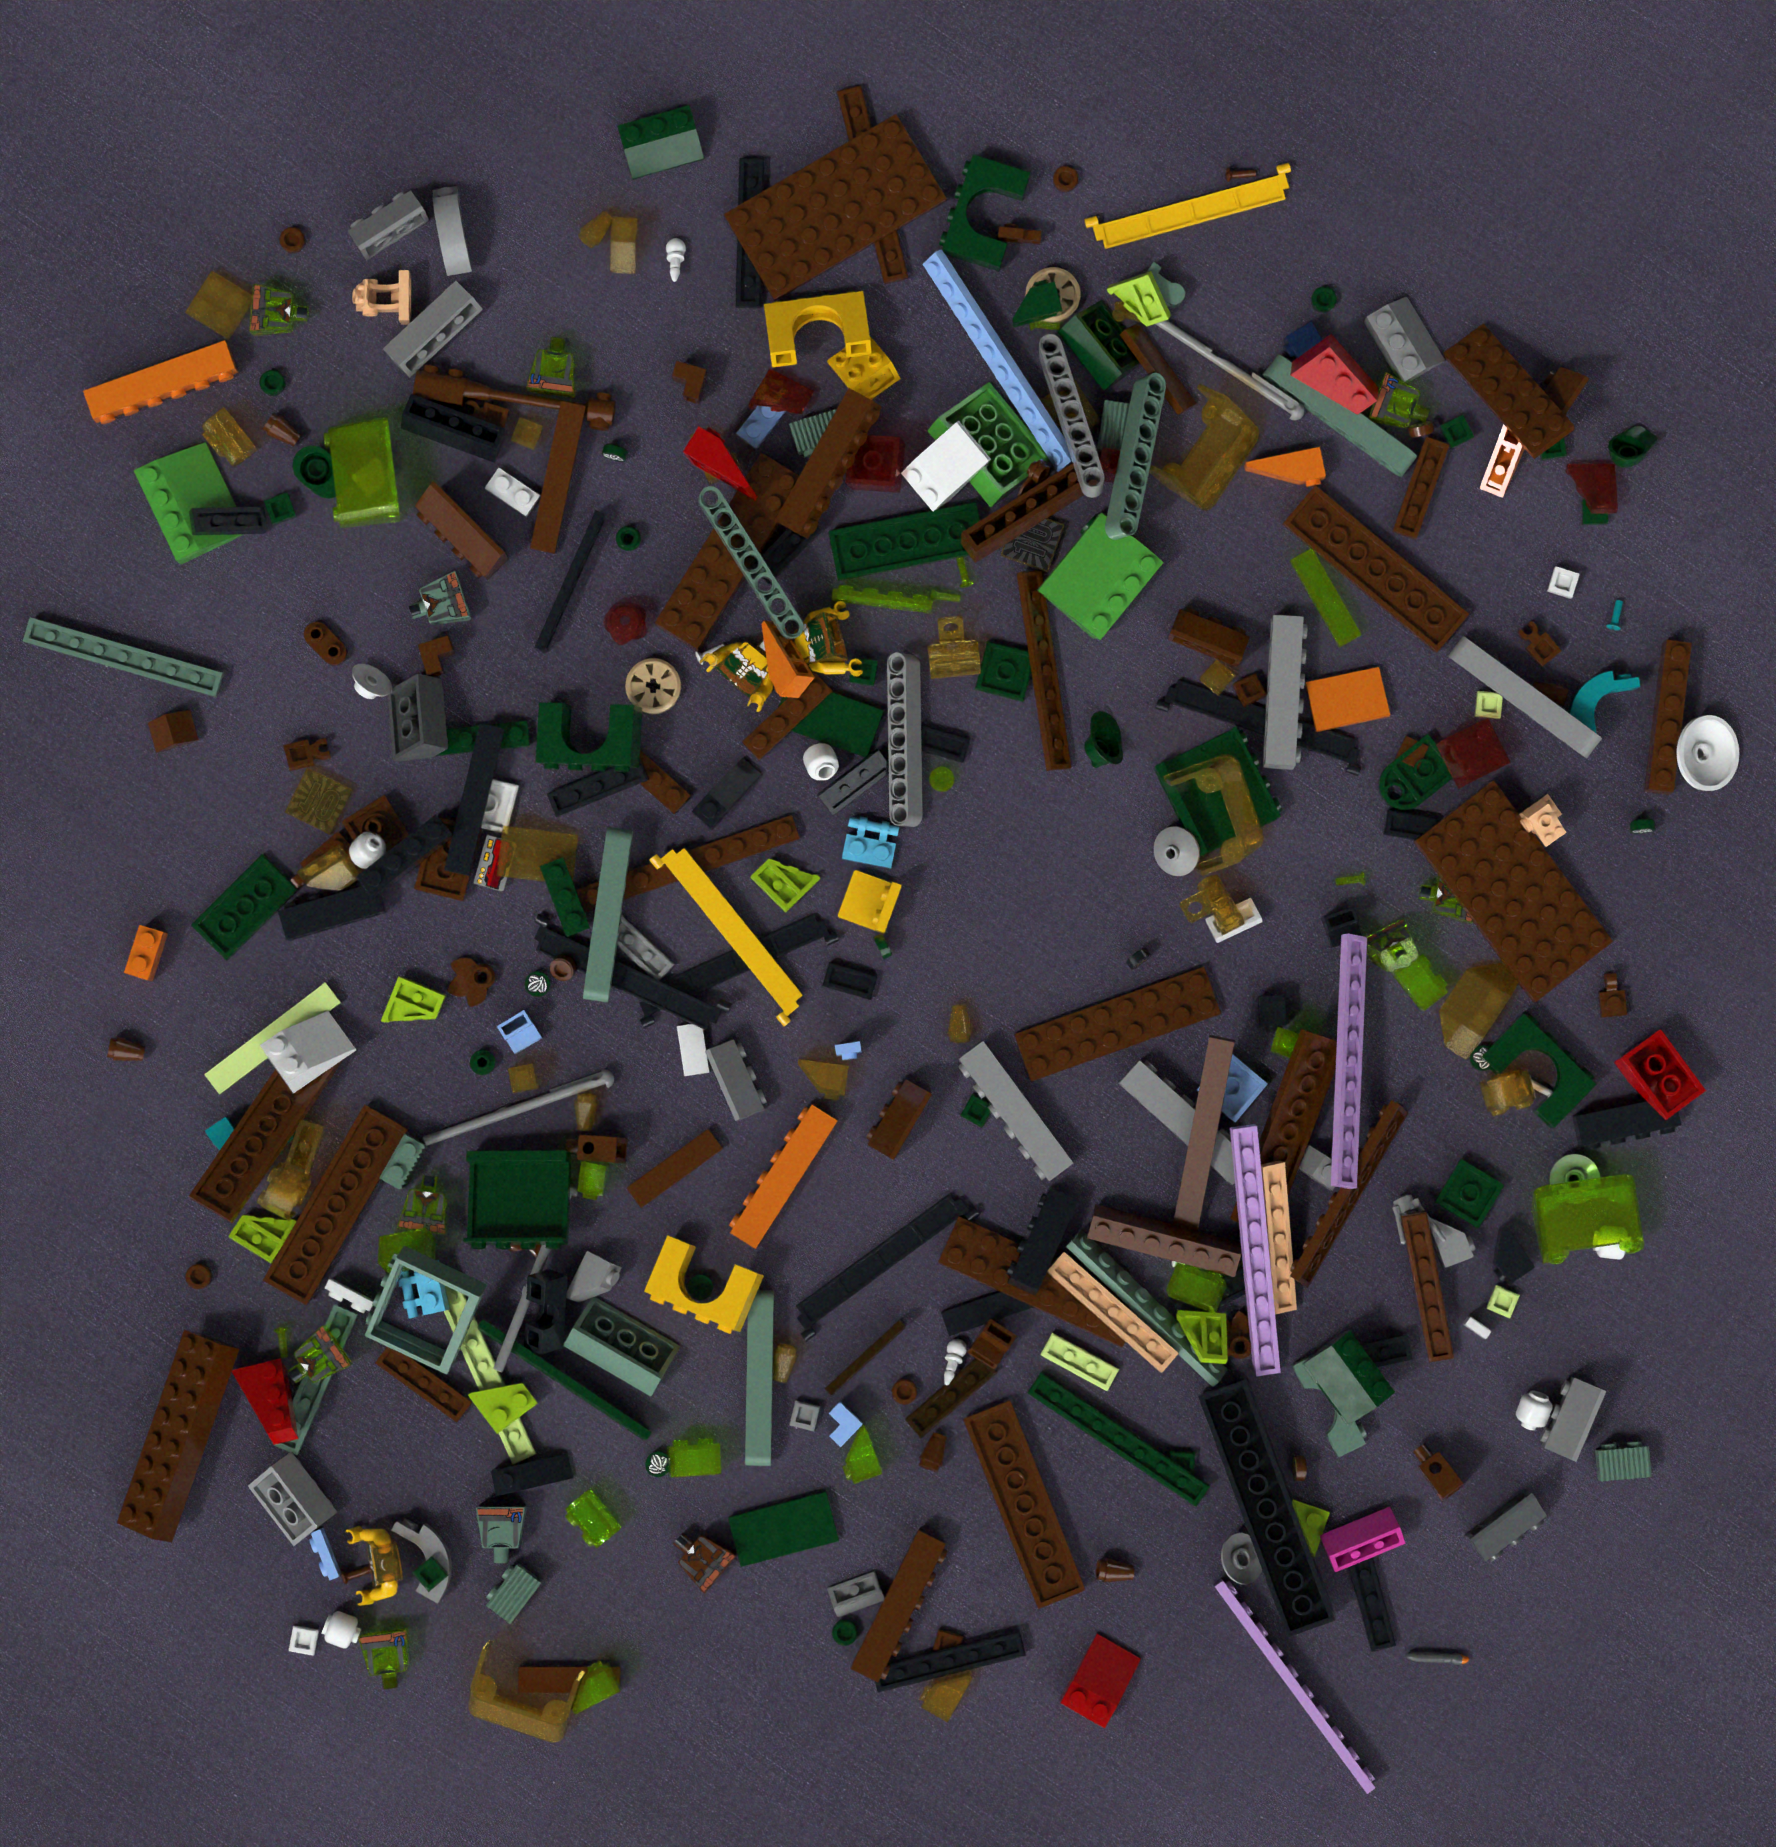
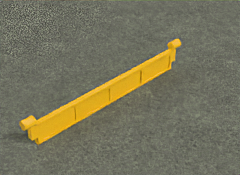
M1289 163L1277 165V176L1103 224L1098 223L1097 216H1092L1084 219L1086 228L1093 227L1096 242L1103 240L1105 249L1268 205L1286 199L1283 190L1289 189L1286 173L1291 172Z
M683 848L676 854L672 849L662 858L656 854L649 859L656 869L666 864L782 1008L783 1012L776 1016L783 1027L791 1022L788 1015L799 1007L796 1001L803 994L688 851Z

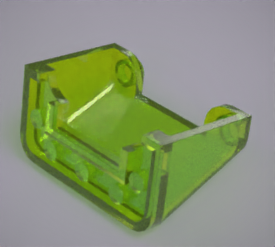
M388 416L328 427V432L323 434L325 448L330 447L337 499V507H332L334 522H339L340 528L400 522Z
M1622 1174L1551 1184L1534 1190L1531 1211L1543 1263L1560 1264L1568 1257L1569 1251L1619 1244L1620 1250L1629 1254L1644 1249L1637 1190L1632 1175Z

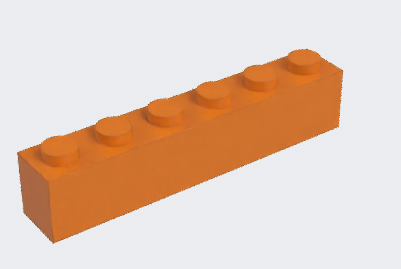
M224 340L86 389L83 393L93 420L96 423L107 424L113 422L118 415L124 414L129 416L139 412L138 408L147 405L148 407L158 406L163 403V399L172 397V399L181 398L186 395V391L195 388L196 391L208 388L211 382L231 380L234 378L233 375L238 373L230 347Z
M811 1105L810 1108L806 1106L803 1108L797 1118L801 1121L796 1130L791 1127L784 1138V1141L787 1142L786 1146L782 1151L777 1149L770 1160L773 1163L770 1171L764 1170L756 1182L760 1185L755 1194L750 1191L743 1202V1205L746 1206L745 1210L741 1215L736 1213L729 1224L732 1227L730 1233L754 1249L760 1244L838 1122L814 1105Z

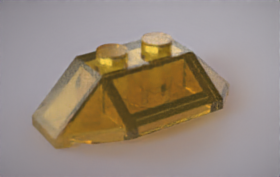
M1500 962L1466 969L1439 1009L1444 1046L1464 1060H1467L1485 1037L1518 985L1517 980L1504 964Z

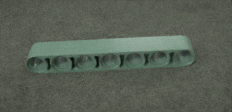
M1279 354L1275 357L1263 374L1267 381L1301 403L1305 409L1399 477L1405 474L1417 458L1413 451L1363 414L1357 415L1292 377L1290 375L1292 362Z
M1152 373L1139 378L1133 386L1105 523L1106 534L1112 540L1133 535L1138 528L1166 390V381L1159 373Z
M714 486L705 487L698 497V502L780 634L786 639L797 638L803 631L801 618L720 490ZM705 493H714L717 497V502L714 505L706 504L703 500ZM719 514H727L731 520L730 525L726 527L720 526L717 522V516ZM734 535L741 536L744 540L743 547H733L730 542L731 537ZM749 556L754 557L758 562L757 568L753 570L747 569L744 565V559ZM767 578L771 582L770 590H760L757 585L758 580ZM773 600H782L785 605L783 612L776 613L772 610L771 603ZM787 621L796 622L798 625L797 633H787L785 623Z
M607 827L583 999L609 1002L633 830Z
M758 1290L748 1313L745 1466H771L774 1290Z

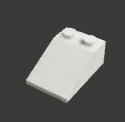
M958 421L915 458L901 474L929 508L935 511L949 502L991 458L961 422Z
M329 1011L286 1028L260 1045L293 1093L356 1051V1048Z

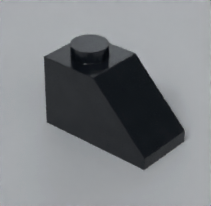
M1502 1225L1497 1235L1493 1265L1496 1269L1493 1272L1501 1283L1505 1281L1511 1285L1534 1269L1535 1266L1508 1227Z

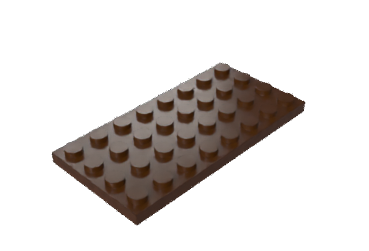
M897 114L726 212L724 217L775 302L947 201V198Z
M1492 780L1413 842L1459 904L1471 917L1473 923L1531 1001L1535 1003L1611 944L1613 940L1532 831L1527 832L1520 822L1521 816L1495 781Z

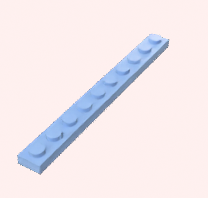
M943 250L936 251L923 263V266L1056 471H1061L1072 463L1064 436Z

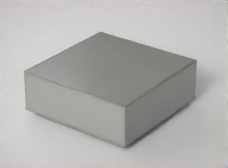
M795 1400L790 1426L814 1431L820 1406Z

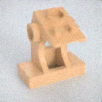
M399 270V283L391 285H379L376 279H364L363 282L356 286L352 293L353 304H356V311L363 312V316H377L378 312H399L401 325H408L411 322L410 271ZM377 293H391V304H377Z
M1548 794L1519 814L1522 818L1520 822L1527 832L1532 831L1533 834L1536 833L1545 847L1566 833L1558 820L1562 813Z

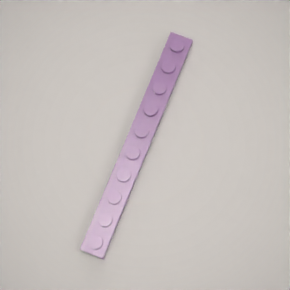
M1353 934L1341 935L1331 1186L1347 1189L1357 1188L1367 937Z
M1250 1124L1230 1127L1253 1374L1257 1377L1281 1373L1258 1130L1257 1125Z
M1220 1579L1214 1583V1587L1364 1791L1368 1794L1374 1790L1375 1787L1371 1783L1375 1780L1367 1767L1361 1769L1356 1761L1360 1759L1351 1746L1346 1749L1341 1740L1345 1737L1336 1725L1332 1728L1326 1721L1329 1718L1328 1714L1321 1705L1316 1707L1310 1700L1314 1695L1306 1684L1301 1687L1295 1678L1299 1675L1289 1663L1285 1666L1280 1658L1283 1656V1653L1275 1643L1270 1645L1265 1639L1268 1633L1259 1622L1255 1625L1251 1620L1250 1616L1253 1612L1245 1602L1240 1604L1235 1598L1238 1592L1231 1582L1224 1583Z

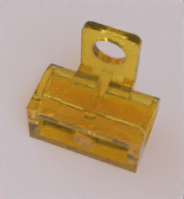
M225 407L216 412L202 425V429L205 431L202 433L204 438L220 457L227 459L232 467L239 465L258 450Z
M962 616L939 618L940 644L927 645L931 679L981 674L978 640L965 641ZM948 623H955L958 625V628L954 631H946L944 626Z
M1211 875L1203 879L1197 886L1198 893L1181 901L1179 904L1190 923L1211 913L1222 936L1245 924L1242 914L1218 875ZM1193 902H1199L1202 904V910L1196 914L1190 913L1188 911L1189 905Z

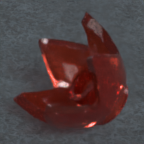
M626 600L618 601L612 605L605 615L603 626L618 645L627 644L631 640L641 639L646 636V611L639 604ZM624 616L630 618V622L627 625H622L620 622Z

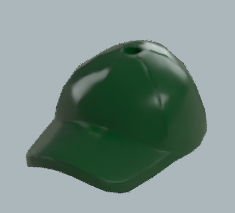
M1634 426L1614 436L1609 441L1608 450L1611 460L1615 465L1622 468L1635 466L1643 461L1648 451L1657 442L1658 437L1642 426Z

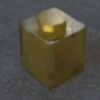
M535 1064L508 1068L512 1093L517 1094L540 1089Z

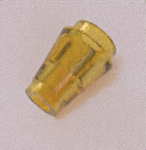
M602 211L580 228L579 239L589 248H593L595 245L599 246L611 223L614 221L607 212Z
M965 1005L952 1006L947 1033L952 1043L970 1042L972 1031L967 1006Z
M589 1093L577 1094L574 1100L577 1130L592 1131L599 1101H596L597 1095Z
M782 1343L777 1344V1349H774L773 1380L782 1383L788 1382V1378L798 1358L796 1353L797 1347Z

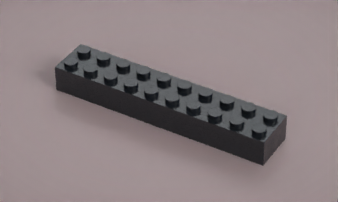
M1248 1377L1199 1394L1198 1398L1287 1638L1335 1621L1334 1609Z

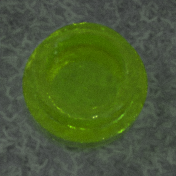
M946 767L935 768L929 777L930 785L938 792L948 791L954 784L952 771Z

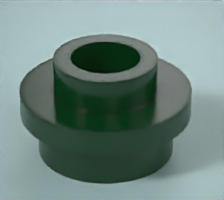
M633 526L622 527L616 535L617 545L624 551L635 550L641 543L640 532ZM626 535L633 536V541L631 543H626L624 541V537Z
M476 1051L471 1056L470 1067L476 1074L487 1075L495 1067V1058L489 1051ZM480 1058H485L487 1060V1065L485 1067H480L478 1065V1060Z

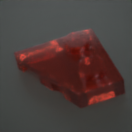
M769 369L751 398L748 408L756 409L757 406L771 407V411H788L790 413L802 414L811 400L814 391Z
M1615 464L1566 465L1567 475H1571L1578 493L1585 499L1586 506L1591 514L1617 513L1618 500Z

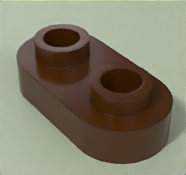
M312 622L305 628V641L326 663L338 666L346 660L347 648L323 623ZM315 630L321 632L320 637L317 639L312 637V633ZM337 648L338 654L334 657L330 656V650Z

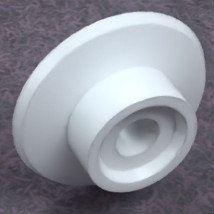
M356 664L352 668V676L355 681L354 688L361 696L367 699H374L376 696H386L392 692V684L389 678L379 669L368 664Z

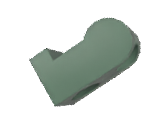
M1153 262L1147 272H1152L1167 307H1178L1182 304L1185 297L1184 288L1180 284L1171 283L1159 273L1162 267Z

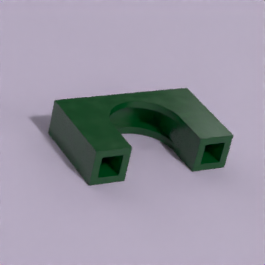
M973 154L971 161L966 160L962 172V175L966 176L964 184H958L954 197L958 199L956 208L951 207L947 222L950 223L948 232L943 231L939 245L943 246L942 250L947 256L999 272L1007 249V243L980 235L974 231L968 223L966 211L973 199L985 193H997L1022 201L1030 178V172Z
M539 702L535 763L544 765V769L559 770V766H568L567 770L583 771V766L591 767L592 771L604 772L606 767H615L617 772H630V768H639L642 707L610 704L609 730L605 742L596 751L582 754L574 747L570 737L572 706L564 703Z
M1523 1013L1509 1025L1479 1058L1482 1061L1485 1060L1492 1067L1490 1070L1495 1075H1499L1524 1051L1535 1050L1547 1055L1555 1065L1557 1079L1552 1092L1542 1100L1533 1112L1550 1129L1555 1128L1597 1084L1593 1081L1594 1076L1586 1068L1580 1069L1574 1063L1576 1058L1569 1051H1562L1556 1045L1558 1041L1549 1032L1544 1033L1538 1028L1540 1023L1532 1015L1526 1016Z

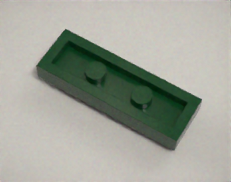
M564 857L541 865V872L566 937L589 929L590 925Z

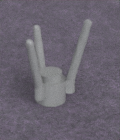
M1406 1195L1393 1201L1395 1207L1392 1209L1396 1216L1401 1244L1406 1243L1401 1214L1416 1212V1210L1424 1211L1419 1199H1413L1412 1195ZM1427 1214L1429 1226L1440 1240L1444 1242L1446 1240L1445 1236Z

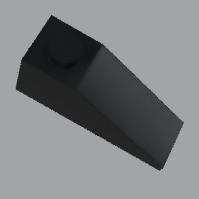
M742 758L691 812L712 831L762 774Z
M568 1453L491 1470L496 1496L573 1478Z

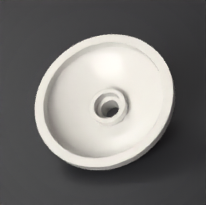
M1713 715L1696 717L1681 732L1677 745V762L1684 779L1698 790L1714 791L1724 787L1734 776L1739 762V744L1733 729L1722 718Z

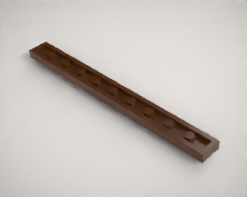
M790 815L689 850L688 853L701 869L707 872L800 840L793 817ZM651 863L628 871L624 900L679 882V880L666 864L656 869ZM599 882L576 889L585 914L595 911Z

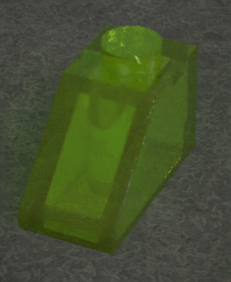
M1277 1027L1270 1051L1278 1057L1290 1060L1299 1034Z
M581 1161L577 1192L583 1193L582 1198L597 1200L598 1196H604L610 1166Z
M865 1425L859 1428L846 1456L845 1462L847 1465L842 1466L847 1481L852 1479L854 1484L883 1474Z
M600 1660L587 1667L589 1672L583 1676L572 1710L574 1715L622 1690L609 1662L602 1664Z

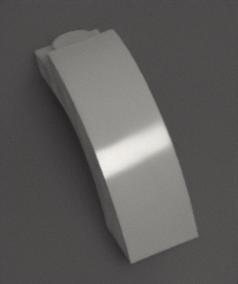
M453 186L432 190L435 220L447 276L472 272L458 188Z
M405 1518L403 1521L397 1520L392 1531L415 1543L424 1553L426 1561L431 1556H434L449 1574L429 1592L421 1583L416 1589V1592L439 1603L448 1588L452 1572L451 1556L445 1541L427 1523L419 1531L416 1529L418 1525Z

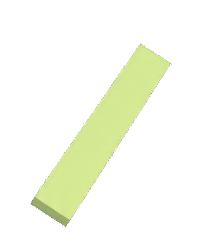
M327 983L322 984L204 1075L219 1095H221L268 1059L260 1046L262 1043L286 1028L326 1011L330 1012L341 1004L340 1000Z

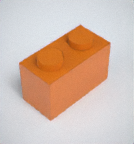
M139 925L124 973L153 982L168 934Z

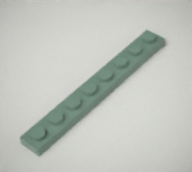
M31 617L29 618L23 642L215 698H217L224 675L222 672Z
M1081 1229L1066 1247L1154 1332L1179 1353L1178 1355L1202 1378L1214 1387L1228 1369L1223 1364L1200 1362L1179 1322L1094 1240L1088 1239V1235Z

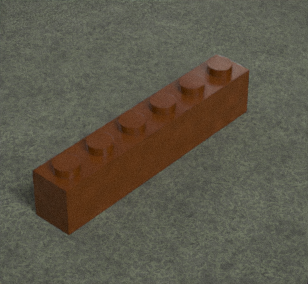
M848 388L775 521L807 539L815 532L818 520L822 513L828 509L830 499L835 490L841 486L846 470L852 466L855 454L859 447L865 443L869 429L878 420L882 406Z
M1083 457L1080 459L1082 462L1085 463L1091 461V459L1087 457ZM1073 463L961 532V544L975 563L1084 496ZM1094 479L1087 481V483L1091 485H1096L1099 483Z
M1666 640L1661 645L1644 792L1664 795L1674 793L1677 745L1681 735L1692 643Z
M1097 1204L1094 1206L1087 1236L1088 1239L1232 1277L1236 1275L1242 1252L1241 1242L1193 1231Z
M917 1530L850 1667L851 1670L877 1683L880 1678L885 1680L891 1668L887 1663L891 1655L897 1656L902 1646V1642L899 1639L903 1632L908 1633L914 1621L910 1616L914 1609L919 1611L925 1599V1596L921 1594L925 1586L930 1587L935 1579L934 1567L936 1563L942 1564L948 1552L944 1549L945 1543Z

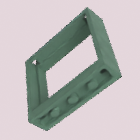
M404 1246L399 1254L394 1253L388 1265L392 1268L391 1272H386L380 1284L384 1289L382 1293H377L372 1305L376 1309L374 1312L370 1311L365 1321V1324L369 1326L364 1336L444 1374H448L456 1360L487 1284ZM404 1266L469 1297L446 1351L382 1321Z

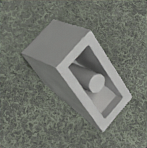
M1307 1144L1298 1169L1329 1191H1333L1335 1186H1331L1332 1159Z
M1432 1219L1446 1238L1444 1242L1441 1241L1430 1227L1432 1241L1442 1267L1446 1268L1474 1257L1472 1251L1475 1250V1246L1470 1236L1466 1237L1465 1233Z
M587 1251L566 1292V1298L580 1303L610 1291L612 1286L617 1283L622 1267Z

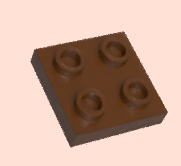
M385 795L342 821L353 841L363 832H371L374 835L378 834L381 836L386 844V853L410 835Z

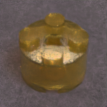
M1524 1068L1521 1071L1522 1074H1520L1519 1070L1493 1076L1492 1080L1487 1081V1083L1485 1079L1479 1081L1487 1112H1491L1492 1116L1506 1113L1509 1107L1516 1106V1110L1529 1107L1534 1103L1533 1099L1536 1098L1528 1068Z
M280 1162L269 1173L267 1181L270 1184L267 1190L261 1192L257 1203L262 1208L290 1221L296 1214L292 1209L298 1205L300 1206L311 1184L309 1179L312 1178V1175L286 1162Z

